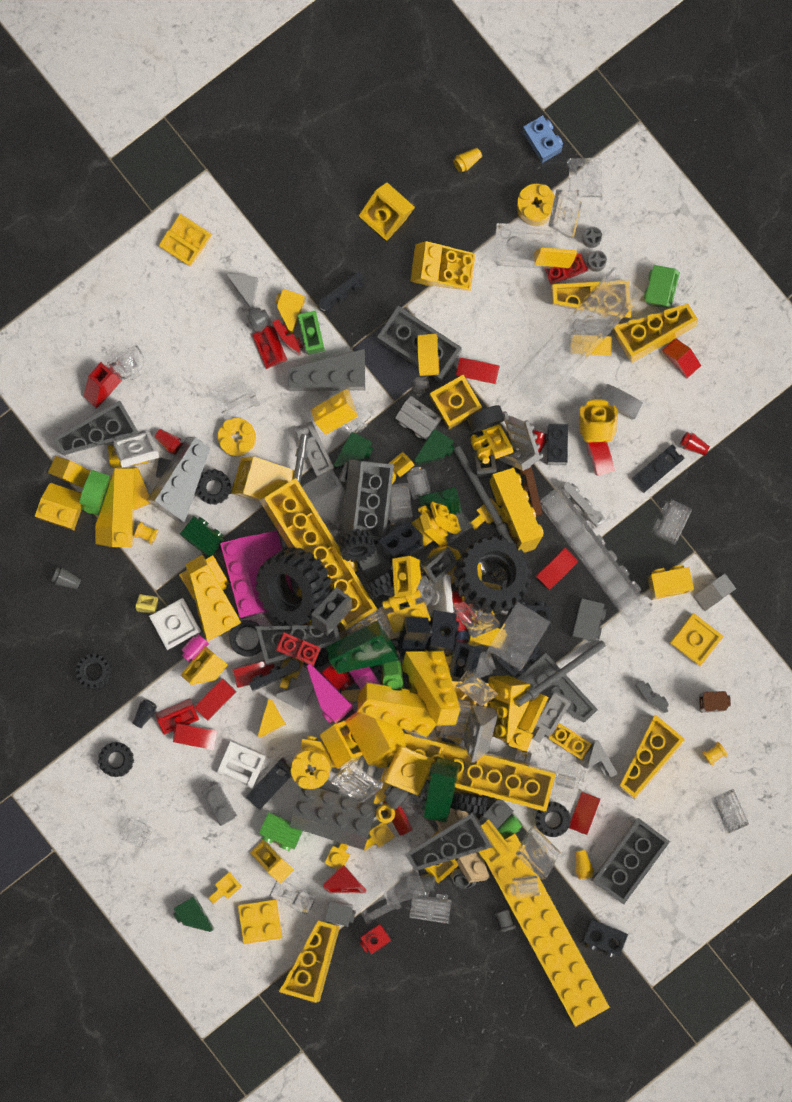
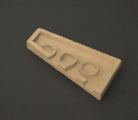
M451 808L447 823L436 821L439 826V832L465 818L469 813ZM478 852L457 858V863L469 883L485 881L489 878L484 859Z

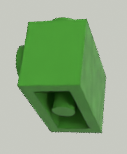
M654 265L653 270L649 272L648 279L650 282L649 287L646 288L644 293L645 302L650 306L671 309L680 272L675 268Z

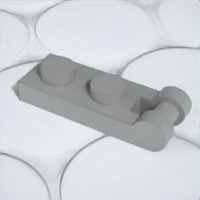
M312 421L301 429L300 427L294 429L299 440L301 434L311 432L313 436L308 439L306 450H308L307 457L316 476L319 477L334 470V466Z

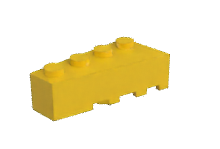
M203 555L186 563L202 631L207 642L239 625L241 621Z
M656 714L620 784V788L634 800L637 799L685 742V739Z

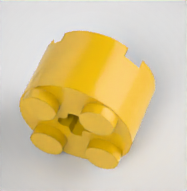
M531 184L525 187L520 192L517 202V213L520 219L531 226H541L547 223L552 217L556 206L554 193L547 185ZM537 202V204H540L539 208H536L533 203Z
M594 399L588 401L584 407L583 405L580 407L579 433L583 436L584 441L611 442L614 439L618 421V409L616 406L609 405L606 400Z
M315 746L302 748L295 755L291 765V774L294 781L304 789H315L322 786L328 780L331 771L329 755L324 750ZM309 764H311L312 767L315 766L314 771H311V769H307Z

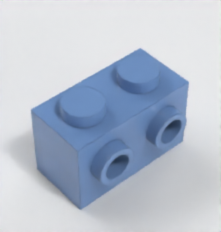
M543 115L525 125L522 131L541 163L559 154L562 151L563 145L559 135L555 136L553 133L551 122L548 119L545 120Z

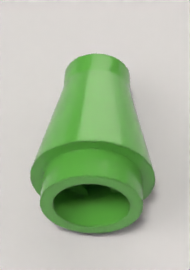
M513 814L497 830L505 839L519 832L523 825Z

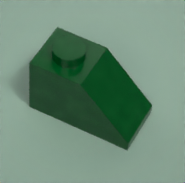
M434 429L414 460V464L422 465L443 460L446 455L449 457L455 448L452 446L454 440Z
M351 432L334 464V468H343L345 462L349 463V459L364 461L365 457L369 459L374 449L371 447L372 442Z
M196 896L174 908L175 912L173 915L178 923L182 922L184 926L208 932L215 929Z

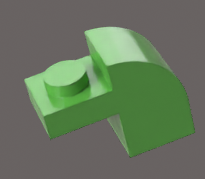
M91 470L81 494L79 503L81 504V510L99 516L103 498L109 487V475Z

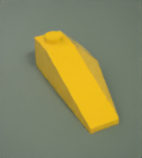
M134 468L114 469L96 522L95 544L132 548L134 545Z

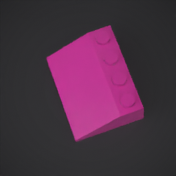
M278 531L220 543L240 618L244 619L269 612L264 609L262 600L260 601L258 598L259 591H256V584L258 583L256 576L260 566L267 559L282 550ZM286 575L287 584L294 593L290 576Z
M309 663L307 668L320 707L324 711L322 716L330 724L333 722L337 724L353 707Z

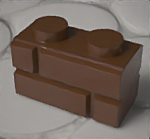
M726 691L703 692L699 695L701 713L723 712L731 706L730 695H727Z

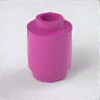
M197 634L196 637L193 636L181 649L184 652L182 656L191 662L209 643Z

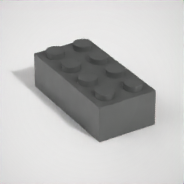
M398 306L378 335L377 342L419 368L418 335L437 334L439 374L429 376L441 383L462 352V347Z
M349 459L341 536H344L346 532L349 534L351 530L356 532V529H360L361 532L364 529L372 534L373 540L379 541L386 534L394 464Z
M302 788L292 815L290 827L364 850L377 806L320 788Z
M636 818L591 881L620 903L625 904L670 841L640 818Z

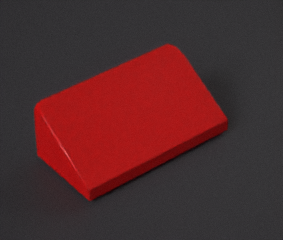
M266 326L262 332L252 334L266 369L287 361L273 326Z
M187 699L155 714L164 735L175 731L176 723L189 725L199 720L191 699Z
M581 792L569 829L587 835L601 799Z
M400 805L397 809H394L395 817L392 822L398 834L403 836L413 831V828Z

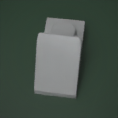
M598 740L593 742L586 769L601 762L602 765L599 767L604 776L608 775L611 778L617 775V771Z

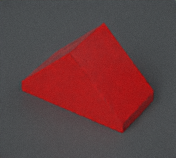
M677 338L662 350L665 356L687 379L701 367L692 349Z
M344 865L323 885V888L329 893H366L367 890Z

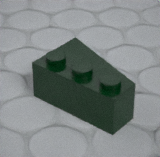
M378 621L326 646L329 661L338 674L399 661L394 644Z
M437 757L436 763L431 764L429 772L431 780L427 782L425 791L428 793L427 799L424 798L422 810H425L424 818L447 823L460 767L459 762Z

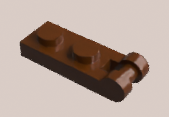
M532 467L524 471L520 470L521 476L525 477L526 484H523V487L529 495V505L534 508L536 517H541L543 513Z

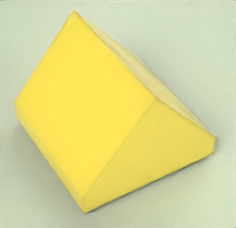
M139 594L136 611L150 614L156 613L158 597Z

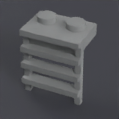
M504 411L502 415L511 439L513 453L499 459L524 471L543 458V454L538 452L540 445L535 443L537 435L532 433L534 425L529 424L528 420L522 421L513 416H508V413Z

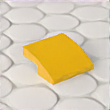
M179 214L159 246L191 266L213 234L185 215Z

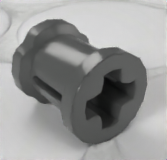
M511 909L494 913L499 922V933L516 928L510 916Z

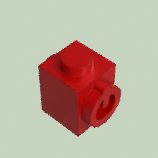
M378 924L361 936L362 942H360V945L365 952L370 951L373 954L390 942L391 939L381 924Z

